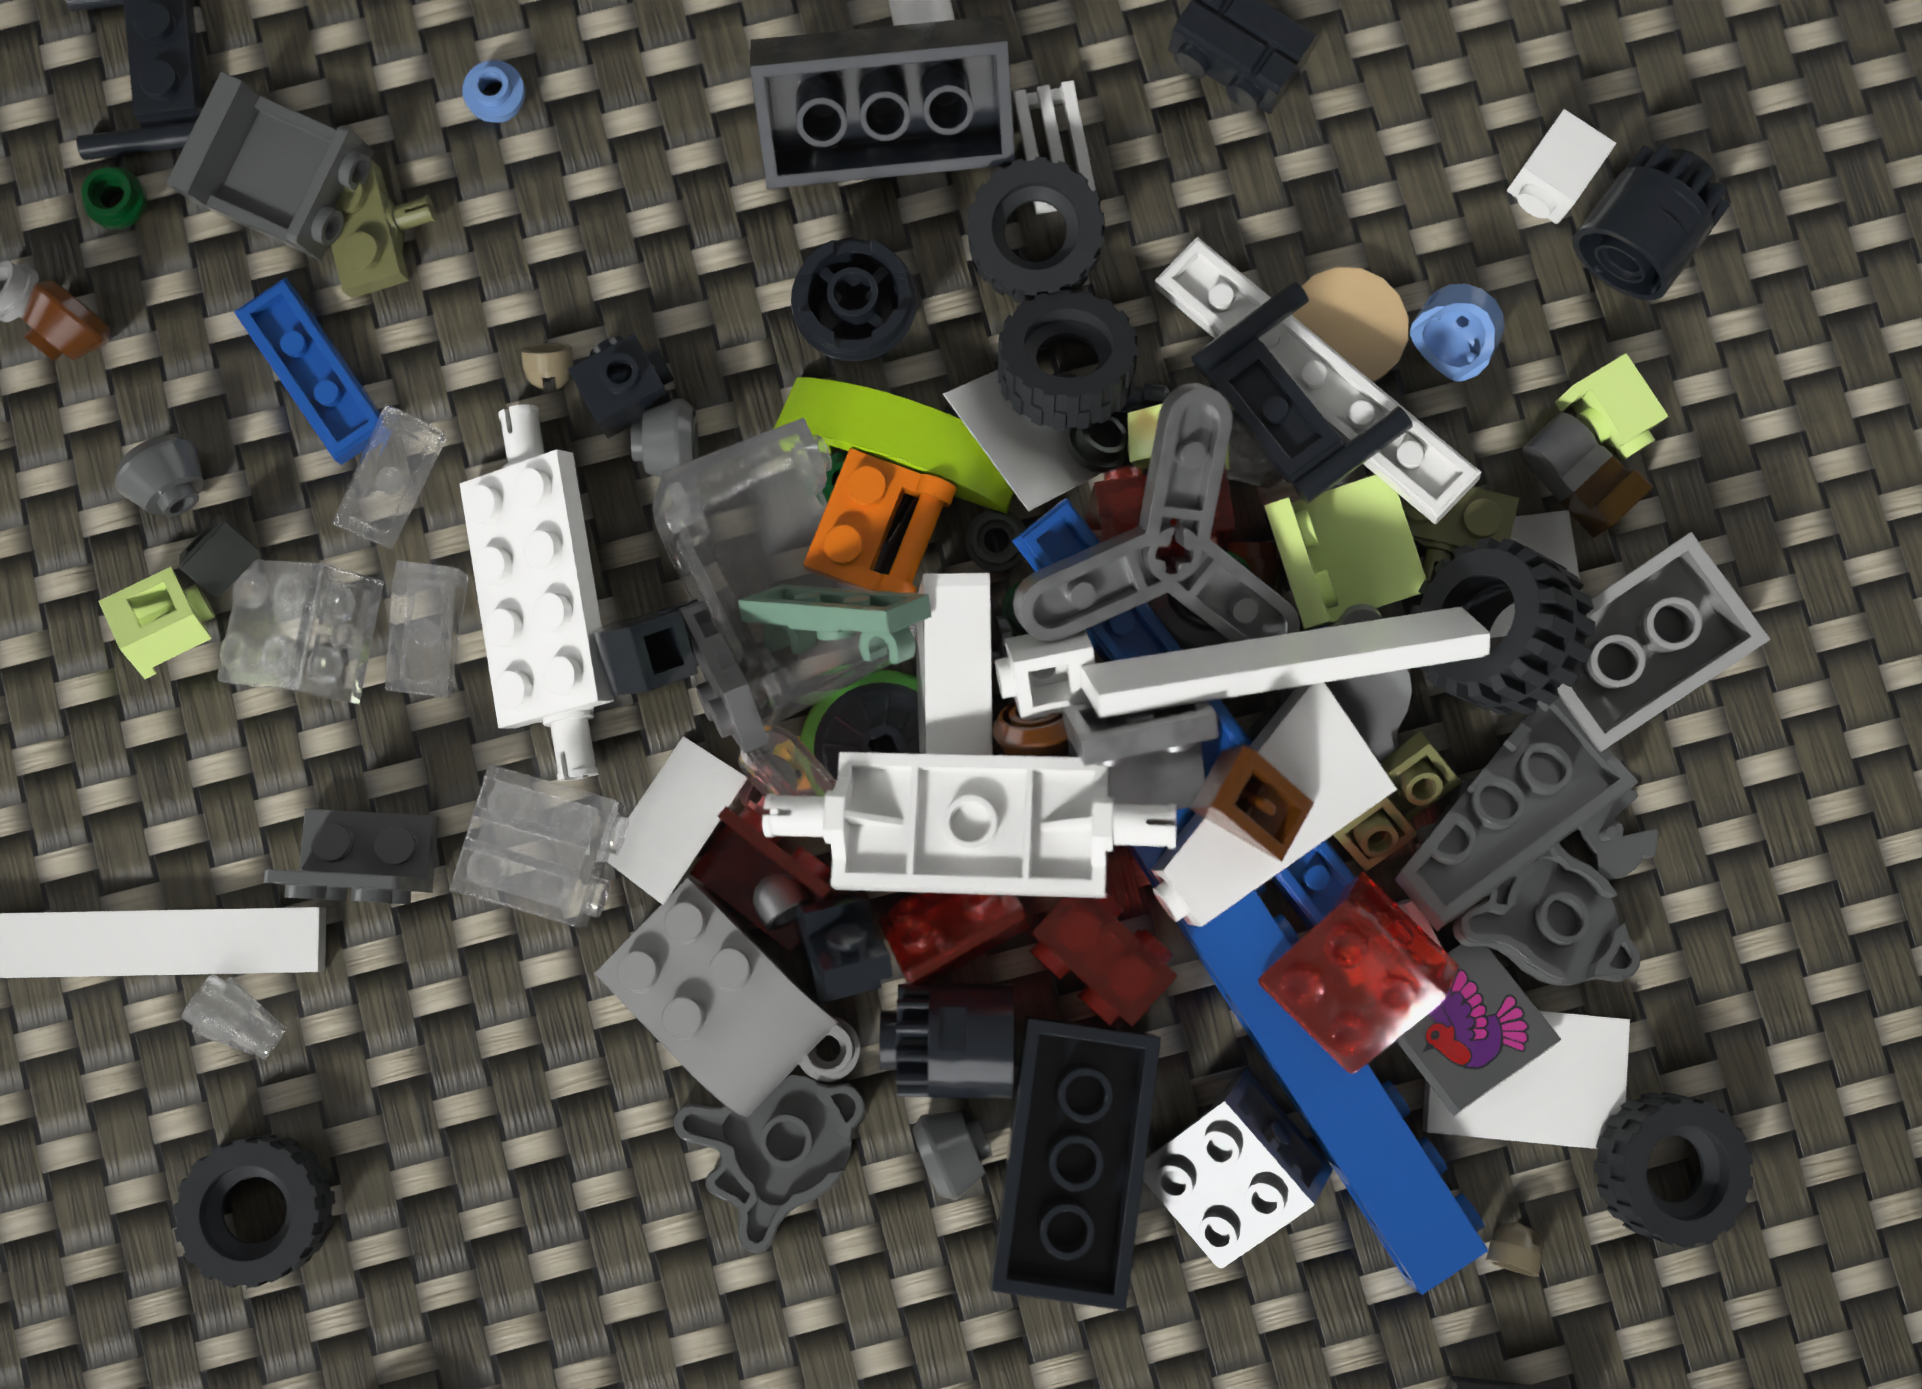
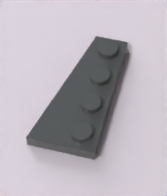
M1560 698L1550 705L1538 701L1536 711L1526 715L1394 880L1434 929L1439 931L1630 791L1638 781L1609 748L1601 752L1597 750Z

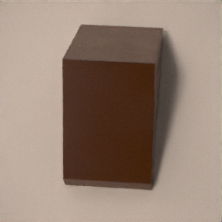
M1243 745L1221 751L1189 809L1270 857L1282 862L1312 809L1314 802L1256 750Z

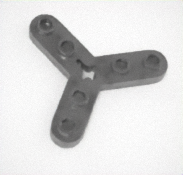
M1198 383L1184 384L1174 389L1163 401L1158 416L1138 527L1036 571L1021 582L1013 600L1014 613L1021 626L1030 635L1042 641L1053 642L1061 640L1165 593L1172 595L1231 642L1299 632L1300 621L1298 613L1293 606L1210 540L1232 428V411L1228 401L1219 392ZM1171 518H1177L1175 527L1170 524ZM1174 531H1176L1175 541L1183 546L1185 551L1183 556L1172 557L1169 567H1166V563L1156 555L1158 547L1169 546L1171 538L1174 536Z

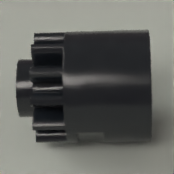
M1661 144L1656 151L1647 145H1643L1625 169L1620 172L1574 234L1572 241L1574 251L1582 264L1594 276L1614 290L1642 300L1662 298L1729 208L1730 204L1722 198L1728 189L1723 184L1715 183L1716 174L1713 168L1697 154L1685 149H1670L1666 144Z
M899 984L897 1010H881L879 1035L880 1070H896L897 1097L1012 1098L1014 1062L1013 984Z

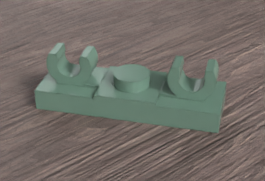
M781 584L738 600L741 622L765 624L763 641L768 652H775L790 646L792 654L803 653L815 648L816 633L817 639L830 641L854 636L856 632H863L860 636L859 647L864 661H873L887 655L888 645L891 664H898L914 657L915 640L908 626L931 617L929 594Z

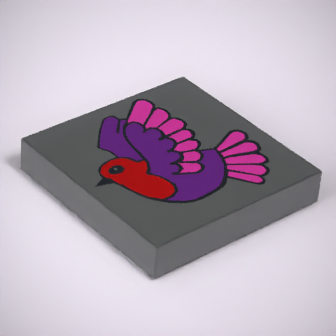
M1463 944L1459 945L1446 954V959L1422 970L1377 1000L1371 1008L1453 1116H1456L1562 1040L1487 946L1468 947Z

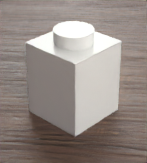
M1564 109L1506 191L1516 197L1519 205L1529 214L1538 218H1548L1555 224H1558L1578 200L1616 145V142Z

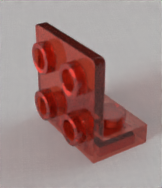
M747 805L740 814L725 806L717 817L725 822L727 826L690 874L786 949L793 952L799 945L796 919L778 929L767 930L757 915L753 904L755 887L763 878L772 874L787 875L793 877L801 884L811 902L835 897L840 890H835L831 883L828 882L832 876V868L800 845L793 854L777 843L782 836L765 837L763 815L757 813L755 809L753 810Z
M1361 872L1344 888L1332 910L1261 974L1258 983L1348 1073L1355 1074L1447 997L1459 965L1364 872Z
M930 892L923 895L914 894L897 902L890 909L888 915L878 920L908 983L913 984L933 983L1029 928L1025 919L1027 914L1016 895Z

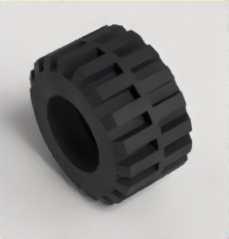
M1493 538L1478 539L1476 549L1468 544L1455 549V559L1450 562L1443 558L1433 568L1437 573L1431 582L1424 580L1418 591L1424 596L1420 605H1413L1411 614L1462 607L1490 632L1493 623L1500 613L1509 605L1515 603L1513 623L1501 643L1489 651L1488 655H1484V657L1418 668L1428 672L1426 679L1434 686L1445 690L1446 693L1497 714L1511 715L1513 710L1522 714L1536 711L1537 700L1550 705L1560 698L1557 689L1562 684L1571 687L1575 683L1579 675L1574 672V669L1579 661L1587 663L1592 649L1585 646L1587 637L1595 636L1596 622L1586 617V614L1593 610L1594 606L1591 597L1581 591L1584 584L1576 575L1567 571V568L1514 540L1503 538L1499 542Z

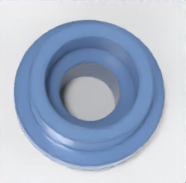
M490 60L476 65L469 71L463 83L462 92L466 105L476 117L484 121L496 123L508 121L517 115L524 103V82L518 71L503 61ZM502 83V88L497 94L492 96L483 94L484 89L490 84Z

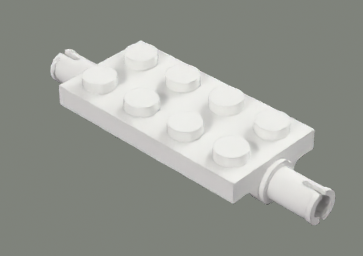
M520 404L509 407V412L507 409L498 412L508 463L504 464L500 470L460 483L498 728L515 729L543 722L544 726L551 727L558 774H556L557 781H574L585 779L587 775L588 777L599 775L595 763L588 720L594 718L595 706L613 702L614 697L609 689L593 633L595 629L602 627L574 456L572 452L557 449L544 453L539 423V408L535 405Z
M839 752L838 779L834 790H827L825 797L766 794L764 809H769L770 815H763V831L765 837H774L775 835L824 837L825 843L831 844L833 858L831 886L835 890L1106 898L1107 851L1113 852L1114 845L1168 846V848H1176V804H1114V797H1109L1110 766L1096 764L1084 766L1080 757Z

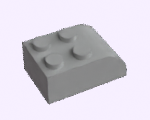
M1690 532L1591 598L1594 609L1587 613L1586 617L1596 622L1595 636L1587 637L1585 646L1592 649L1587 663L1578 662L1574 672L1579 677L1571 687L1562 684L1557 690L1560 699L1597 750L1601 752L1771 639L1692 532Z
M689 878L594 973L697 1081L727 1107L744 1117H748L831 1031L834 1025H837L839 1022L821 1003H817L816 998L707 888Z

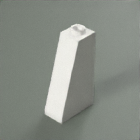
M923 574L918 594H929L931 617L915 623L920 754L992 755L990 574Z
M1324 682L1303 685L1294 690L1249 746V748L1256 750L1314 802L1283 861L1281 862L1270 857L1196 813L1176 837V848H1168L1151 869L1160 883L1153 889V892L1163 909L1175 922L1184 918L1188 925L1204 926L1397 790Z

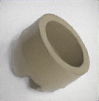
M543 343L526 346L521 349L523 370L526 378L533 386L544 390V378L554 377L557 389L562 388L569 382L571 375L568 368L573 366L571 345Z
M1519 1222L1502 1225L1496 1230L1490 1240L1486 1261L1509 1271L1539 1277L1543 1260V1243L1538 1233Z

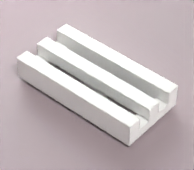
M1074 81L1061 82V87L1050 89L1049 85L1037 87V92L1026 94L1025 89L1013 91V103L1025 161L1035 160V157H1039L1030 109L1040 108L1051 162L1058 163V161L1065 163L1053 106L1063 104L1077 174L1080 172L1088 180L1090 189L1095 191ZM1033 202L1036 215L1058 211L1047 203Z

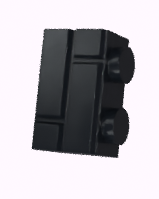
M1191 0L1173 28L1168 51L1174 54L1175 62L1187 74L1196 78H1203L1205 75H1208L1225 86L1228 97L1238 106L1246 110H1256L1258 107L1266 113L1272 114L1290 84L1293 83L1307 62L1317 34L1262 0Z

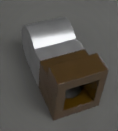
M1558 414L1521 451L1523 459L1534 475L1569 510L1570 514L1593 538L1613 526L1654 487L1637 469L1629 472L1604 446L1601 447L1598 444L1594 435L1581 421L1570 414Z

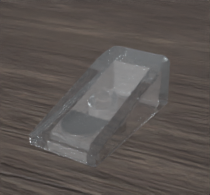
M386 404L373 429L332 524L392 550L446 441L444 431Z
M396 561L391 595L385 681L386 691L450 699L469 578L460 569L450 566Z

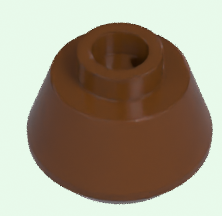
M53 280L37 282L33 286L21 318L31 328L23 337L55 362L64 353L74 361L107 345L110 327L64 287L59 286Z
M1013 701L1001 710L993 723V736L1006 756L1068 757V736L1063 713L1060 714L1058 712L1045 717L1021 720L1016 703Z

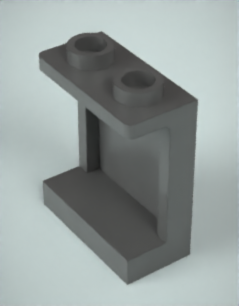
M220 72L166 184L201 207L318 260H322L328 246L332 245L340 236L344 224L343 214L335 209V206L345 187L352 190L357 189L359 183L353 181V176L362 185L365 184L370 173V159L375 151L352 130L343 126H339L337 130L259 96L243 81Z

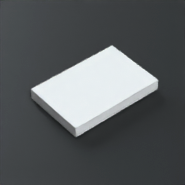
M1539 1011L1562 1040L1456 1116L1452 1115L1425 1079L1422 1131L1598 1149L1595 1147L1599 1136L1603 1135L1607 1127L1605 1123L1612 1114L1616 1115L1622 1109L1621 1105L1626 1102L1630 1019Z

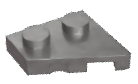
M700 600L679 608L705 680L704 683L696 685V691L708 720L714 721L721 738L731 735L744 753L770 744L749 684L739 665L734 660L721 632L716 634L706 603Z

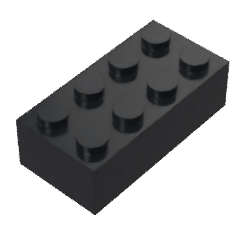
M1001 15L751 40L750 72L767 189L1012 165V161H1015L1008 39Z
M1026 1015L990 1272V1288L992 1292L1126 1311L1161 1037L1151 1033Z

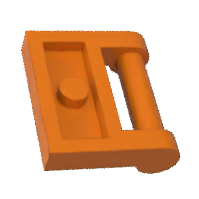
M850 448L804 560V568L807 571L858 590L916 593L917 587L912 585L942 508L950 507L957 490L956 486L939 477L920 474ZM904 493L919 498L889 575L873 571Z

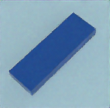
M287 278L282 279L234 311L336 462L343 465L393 431L301 295Z

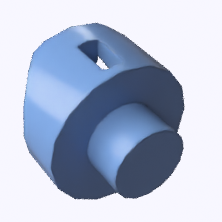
M1449 284L1436 290L1426 300L1412 323L1410 336L1422 356L1436 370L1453 381H1465L1478 376L1489 364L1505 329L1504 316L1497 301L1483 289L1469 284Z

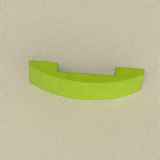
M797 377L773 430L776 437L830 455L833 454L835 447L848 452L852 448L920 474L939 477L956 486L957 490L954 497L1007 514L1015 492L961 419L930 406L880 390L828 379Z

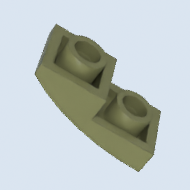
M1421 730L1380 764L1397 790L1333 834L1366 872L1416 837L1418 833L1410 820L1462 783L1451 766Z

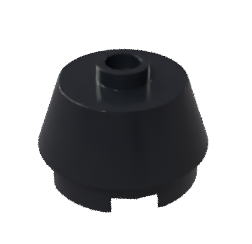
M849 239L837 242L832 240L812 252L800 268L792 287L791 309L799 332L816 350L838 360L864 361L887 353L905 337L916 314L917 291L908 267L894 252L883 244L870 239L869 241Z

